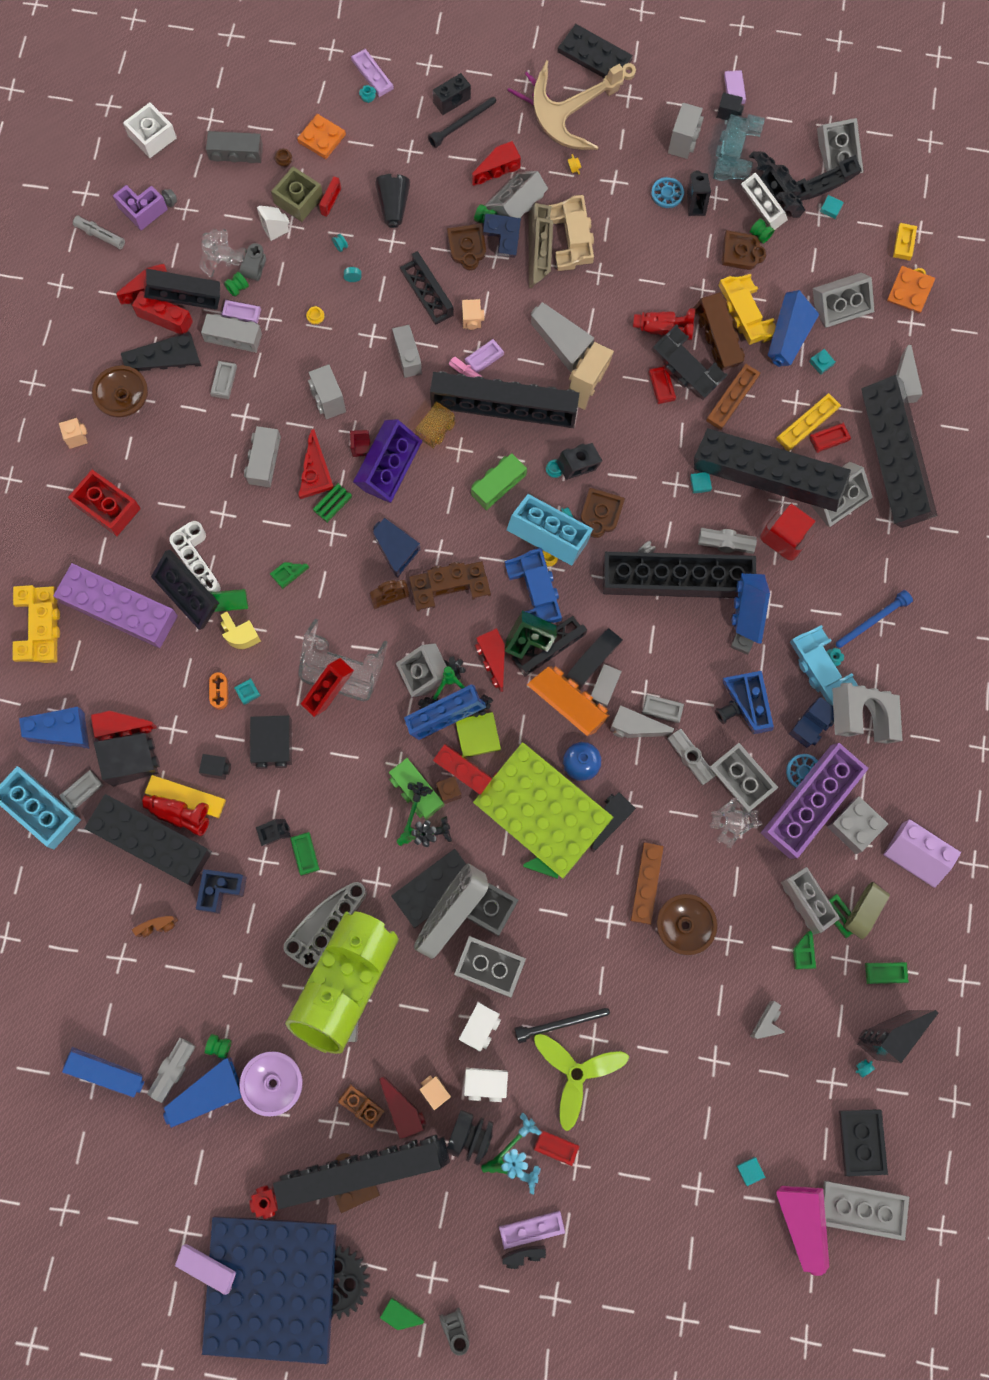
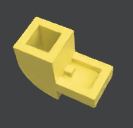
M228 612L221 614L223 621L220 623L226 632L222 635L229 645L237 649H246L261 642L250 620L236 627Z

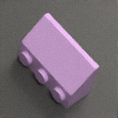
M909 819L901 824L883 855L935 888L953 868L961 852Z

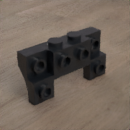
M753 151L749 158L757 161V170L764 171L760 177L762 182L779 205H786L783 208L784 211H790L792 218H799L806 209L802 205V201L797 197L801 193L797 181L791 177L786 166L775 165V160L769 157L764 151Z
M676 324L651 350L664 362L665 370L678 378L677 381L682 387L691 388L704 400L728 374H725L717 366L716 362L707 370L686 350L682 344L689 336L683 333Z

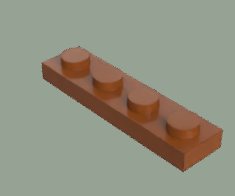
M745 364L706 421L722 430L761 373Z
M643 843L631 921L651 925L664 846Z

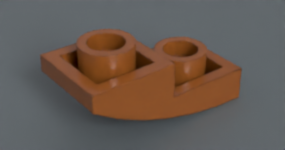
M174 916L158 917L146 921L131 930L135 936H143L145 938L154 932L153 928L159 932L164 931L166 933L175 927L174 923L179 920Z
M351 1084L338 1100V1103L371 1128L374 1127L384 1113L380 1106Z

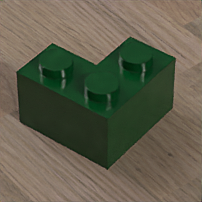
M522 610L505 640V652L521 659L530 645L548 652L557 637L556 625Z

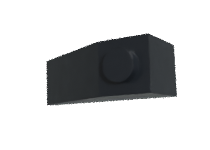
M620 792L616 795L612 793L605 800L607 805L604 807V810L614 818L593 842L592 852H595L636 809Z

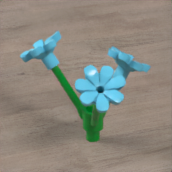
M522 1113L520 1118L523 1120V1127L518 1131L519 1134L493 1160L482 1164L481 1169L483 1173L498 1172L507 1174L512 1179L518 1177L521 1181L528 1182L530 1193L534 1195L535 1183H538V1175L541 1168L534 1166L530 1174L523 1172L522 1170H527L528 1164L523 1162L526 1159V1154L523 1152L518 1154L517 1149L510 1150L521 1137H525L529 1132L536 1133L537 1135L542 1133L534 1126L535 1122L531 1118L529 1120Z

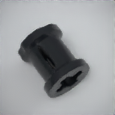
M732 700L729 701L728 705L715 709L716 716L722 724H725L726 720L734 716L738 717L741 715L737 704Z

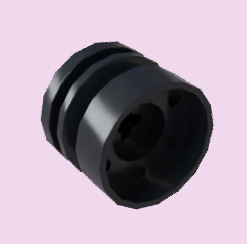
M460 1110L447 1145L448 1154L459 1157L463 1149L467 1150L466 1161L469 1162L472 1153L476 1154L474 1164L479 1166L481 1160L486 1156L491 1143L494 1122L489 1121L486 1129H483L484 1118H480L475 1126L472 1125L473 1114Z

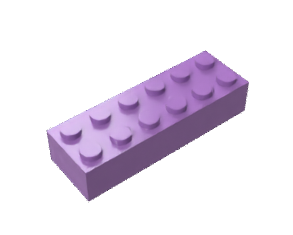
M71 563L53 595L61 604L158 648H161L178 616L172 608Z
M840 743L830 745L761 831V834L789 859L798 858L869 768Z

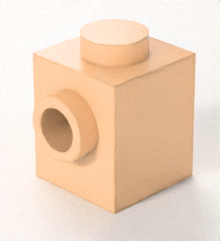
M480 299L462 300L463 328L470 330L481 328V321H484V310H481Z
M77 418L59 423L63 439L70 449L88 443L86 427Z
M430 1075L421 1082L423 1087L419 1090L434 1110L451 1097L437 1075L434 1078Z

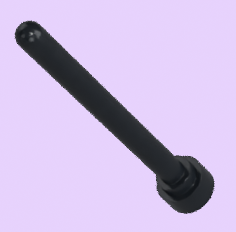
M491 97L441 132L437 131L428 135L430 144L434 148L440 146L443 138L494 105L496 98Z
M603 1008L531 1028L515 1027L518 1044L524 1043L527 1039H530V1036L608 1016L610 1010Z

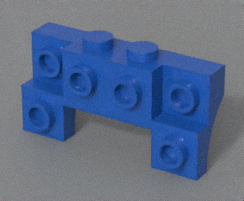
M542 549L531 550L519 557L505 561L509 581L521 577L525 579L533 609L525 612L550 623L561 621L562 616L557 603V599H559L558 591L552 586L554 581L553 574L547 569Z

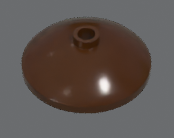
M123 365L113 366L104 370L96 378L92 387L94 403L101 412L111 417H126L136 413L144 405L148 396V386L143 375L136 369Z
M682 894L669 899L662 906L657 917V930L660 939L671 951L681 955H695L706 950L714 941L717 933V918L712 907L705 900L695 895ZM683 922L688 923L687 929L682 928Z

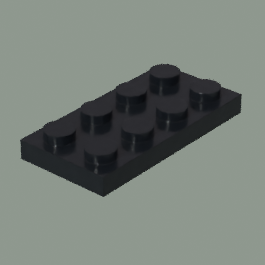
M578 24L573 26L558 47V53L602 78H605L609 70L620 63L623 68L625 64L630 63L633 59L632 54Z
M171 549L165 551L151 578L197 629L201 630L205 628L219 602Z
M453 849L391 895L414 929L429 918L447 888L466 865L456 849Z

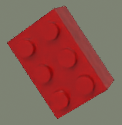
M93 469L68 496V499L75 507L115 536L122 532L141 509L136 500Z

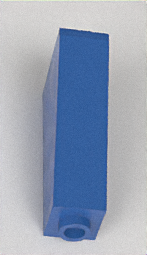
M800 290L786 292L768 352V356L777 367L792 364L819 316V313Z
M74 1047L71 1048L62 1070L63 1073L131 1097H134L136 1092H141L145 1082L142 1080L143 1077L140 1073Z
M226 1058L164 1107L165 1112L163 1116L167 1125L170 1124L171 1128L242 1098L240 1080L232 1058Z

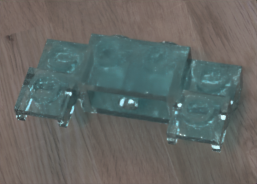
M730 114L726 131H722L720 142H723L722 146L718 145L715 156H718V161L713 179L724 181L728 179L746 180L749 178L753 162L740 159L746 135L760 137L765 118L748 114L747 118Z

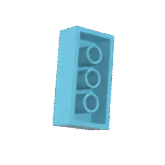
M529 494L514 511L507 527V531L571 566L587 545L593 531L591 527Z
M18 766L0 784V806L46 847L55 849L82 820L28 772Z

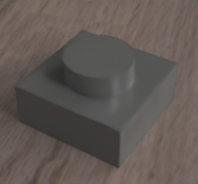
M736 633L731 648L748 655L754 641Z

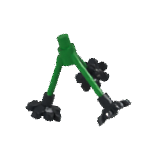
M450 656L449 662L444 660L447 667L444 668L440 686L431 699L429 697L420 699L418 702L419 709L438 701V697L445 684L455 683L461 689L465 688L459 681L461 679L460 673L466 672V668L461 667L463 664L462 659L455 661V657ZM485 694L480 697L485 702L486 708L474 713V717H478L479 714L480 716L486 714L485 709H489L491 707L490 703L493 702L491 697Z
M409 782L407 788L413 791L414 796L412 800L414 802L407 825L400 838L397 839V844L402 846L414 840L416 845H420L422 842L423 847H429V842H435L437 839L436 835L441 834L448 842H452L447 816L441 818V827H430L431 822L426 820L423 825L421 822H417L415 824L416 829L411 828L418 802L421 800V796L431 795L433 790L427 786L423 787L421 782H417V785Z

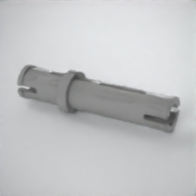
M80 216L74 218V227L85 231L87 235H93L118 249L124 247V238L97 226L93 221L89 222Z

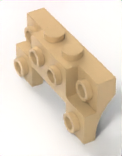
M584 195L572 196L564 202L549 205L552 206L549 219L553 220V224L564 223L568 244L567 250L555 253L557 270L575 269L576 265L592 264L594 261L592 248L594 237L593 233H590L589 230L591 228L590 217L587 218Z

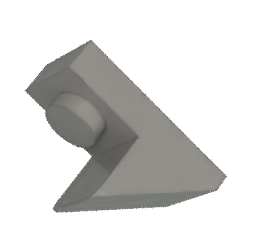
M775 1001L768 1003L750 1037L759 1039L785 1033L772 1024V1021L775 1022L781 1013L779 1011L780 1004Z

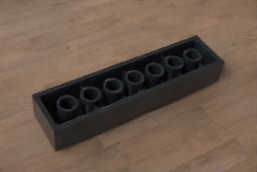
M439 371L433 372L430 401L431 408L574 428L580 392H575L571 389L559 390L555 387H539L536 384L524 385L519 382H503L500 379L489 380L480 376L453 375Z
M893 375L861 388L894 524L904 528L938 516L903 380L899 376Z
M707 428L694 456V470L834 512L838 510L851 473V469Z
M605 551L603 557V595L738 597L737 581L741 580V574H756V556Z
M437 1134L425 1137V1139L420 1140V1143L417 1142V1139L400 1145L399 1148L397 1144L380 1150L379 1153L376 1149L365 1152L359 1158L358 1154L348 1156L339 1162L336 1159L320 1166L316 1164L300 1171L299 1169L286 1172L287 1174L280 1175V1180L273 1183L278 1209L440 1170L450 1163L445 1138H438Z

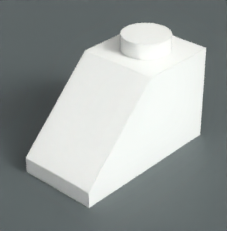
M257 207L262 228L270 241L289 232V220L285 213H281L279 208Z

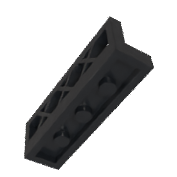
M419 252L412 253V261L401 266L400 271L434 324L437 325L454 316L453 305ZM415 267L417 270L416 276L408 274L406 270ZM417 281L424 282L426 284L425 289L417 288ZM425 296H433L435 298L434 303L426 302ZM434 309H440L444 314L436 318Z
M572 616L556 627L557 635L562 636V638L552 644L548 652L544 650L540 654H534L536 646L530 645L524 655L531 657L530 661L521 665L518 657L514 656L512 660L524 677H526L584 637L587 633L586 627L583 624L580 625ZM573 623L576 629L570 633H564L565 627Z

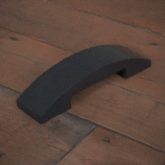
M856 155L839 162L838 167L808 181L805 178L797 181L798 187L801 190L797 197L804 201L820 196L862 172Z
M608 628L584 653L565 678L567 680L570 678L579 685L577 688L580 690L623 639Z

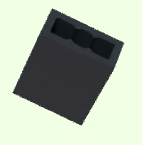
M289 715L250 717V763L256 766V769H266L267 766L275 765V768H287V765H292V719Z

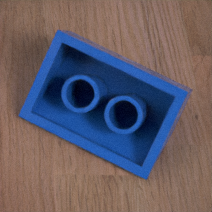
M742 573L741 580L737 581V592L739 593L738 597L734 599V609H736V612L732 614L731 624L735 626L736 633L762 644L770 590L765 574Z

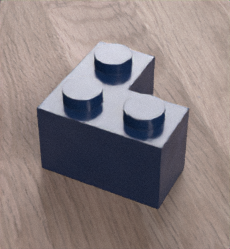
M485 213L482 235L499 237L498 256L515 258L517 255L521 218Z
M819 697L810 705L789 735L806 748L810 745L815 746L821 739L819 734L822 730L827 731L834 724L833 706L822 697Z
M203 869L196 910L220 914L223 895L243 897L247 877L241 874Z

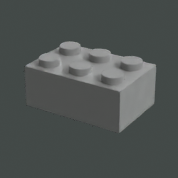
M469 936L454 975L511 998L526 958Z

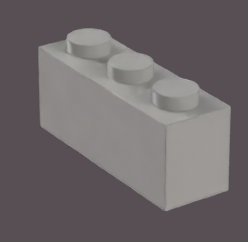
M207 314L201 331L205 342L257 353L262 336L260 326L255 322H243L237 318H225L219 314Z
M256 426L255 433H252V450L249 449L248 451L249 464L244 470V477H246L249 485L271 488L281 439L278 429Z

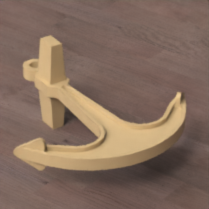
M546 60L534 89V110L540 126L550 138L563 146L580 150H598V146L581 137L570 134L565 127V121L572 113L605 90L608 96L617 92L624 79L630 80L635 76V66L627 63L622 68L619 63L609 70L603 82L565 101L553 102L546 95L548 61Z

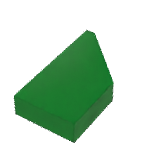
M284 562L271 572L270 576L284 589L309 569V566L307 564Z
M538 857L523 865L524 868L558 879L559 875Z
M808 931L793 948L795 970L816 968L812 931Z
M393 1297L380 1316V1319L396 1330L422 1325L425 1319Z

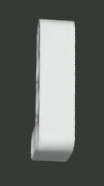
M191 521L171 534L170 543L186 567L210 593L220 591L221 587L217 579L194 548L205 540V530L199 522ZM194 530H200L198 534L192 535ZM179 540H184L181 545H176ZM194 554L192 559H186L188 555ZM199 569H204L202 574H196ZM209 580L213 587L209 588L205 581Z

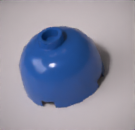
M588 742L575 743L564 754V770L570 778L576 781L592 779L601 768L602 758L594 745Z

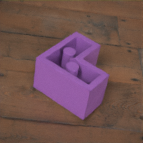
M127 185L113 195L118 208L140 230L144 229L168 210L164 198L152 186L139 196Z

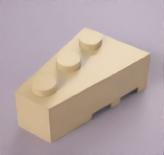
M596 342L593 343L591 348L588 347L583 356L584 359L579 360L576 367L577 370H573L569 377L571 381L569 389L580 392L578 407L584 410L587 407L590 395L593 396L595 392V386L605 374L614 353L613 350Z

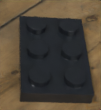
M882 1109L839 1110L844 1175H888Z

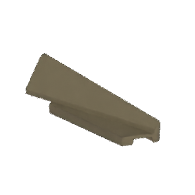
M535 203L531 210H529V288H533L551 272L553 220L549 218L552 206Z

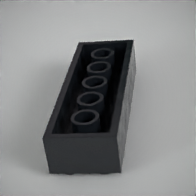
M104 794L84 828L190 886L194 885L212 853L211 850L107 794Z

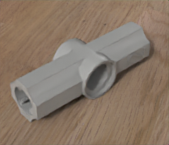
M701 528L698 545L715 547L719 551L726 553L739 551L754 554L757 537L737 534L736 531L731 529L717 531Z
M682 729L667 738L682 758L683 764L691 770L702 786L716 776L702 757L701 751L692 744ZM687 754H694L696 761H690L687 758Z
M179 1038L169 1057H166L161 1064L158 1076L147 1095L161 1103L165 1101L174 1083L176 1084L185 1071V1064L196 1047L193 1043Z

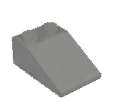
M857 118L824 124L818 127L819 148L826 172L838 167L839 162L856 155L862 169L860 173H863Z

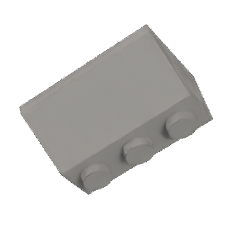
M538 171L518 172L485 206L488 210L493 209L497 211V215L521 218L525 212L531 210L532 205L544 196L548 187Z
M858 273L813 288L814 306L825 328L874 312L872 277L864 273Z
M852 462L842 466L851 469V473L837 512L811 505L827 526L831 527L873 498L864 467Z
M740 743L709 767L748 813L778 788Z
M807 867L781 882L785 893L789 895L795 909L800 912L806 926L812 931L813 935L822 933L840 919Z

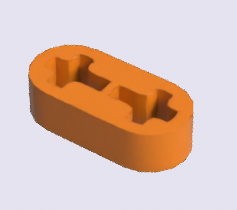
M219 672L212 674L209 679V701L217 710L224 709L228 705V679ZM219 677L223 681L220 683V689H218L217 684L214 683V681H217ZM218 693H220V697L224 699L223 701H220V705H218L214 701L218 699Z

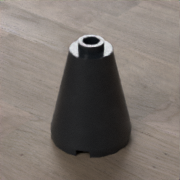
M391 174L381 175L376 178L375 186L384 223L390 228H397L403 221L410 189V179L397 174V178L391 177Z

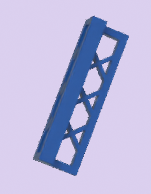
M471 684L404 717L409 734L420 740L486 708V705L479 698L475 686Z

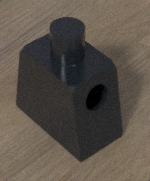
M698 170L693 171L689 178L687 188L688 216H706L711 194L709 177L707 173H701ZM696 194L700 196L699 201H697Z

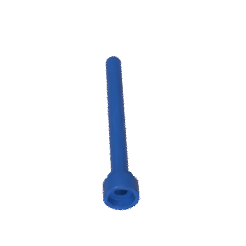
M906 590L901 591L897 594L894 602L839 639L835 644L836 647H843L898 607H906L913 602L912 596Z

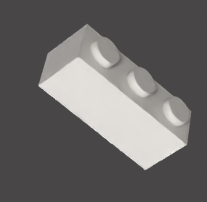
M756 172L741 183L744 192L769 226L777 229L788 220L785 211Z

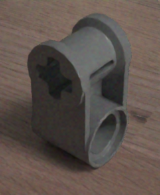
M254 243L248 247L240 267V273L245 278L255 281L260 280L266 263V256L260 244Z
M460 1307L448 1315H439L451 1351L458 1356L467 1353L470 1339ZM463 1338L466 1342L465 1347L457 1348L454 1345L455 1339Z

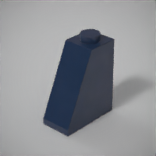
M386 518L375 524L373 528L374 539L394 575L398 578L421 550L420 543Z

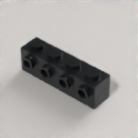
M146 269L144 298L217 310L220 300V281Z

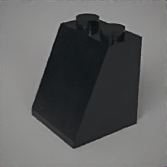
M145 733L94 742L102 780L113 787L159 774L157 768L160 767L157 756H154L153 749H155L153 738H150Z

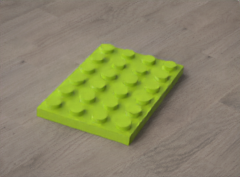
M523 742L493 777L482 794H479L473 802L563 879L614 818Z

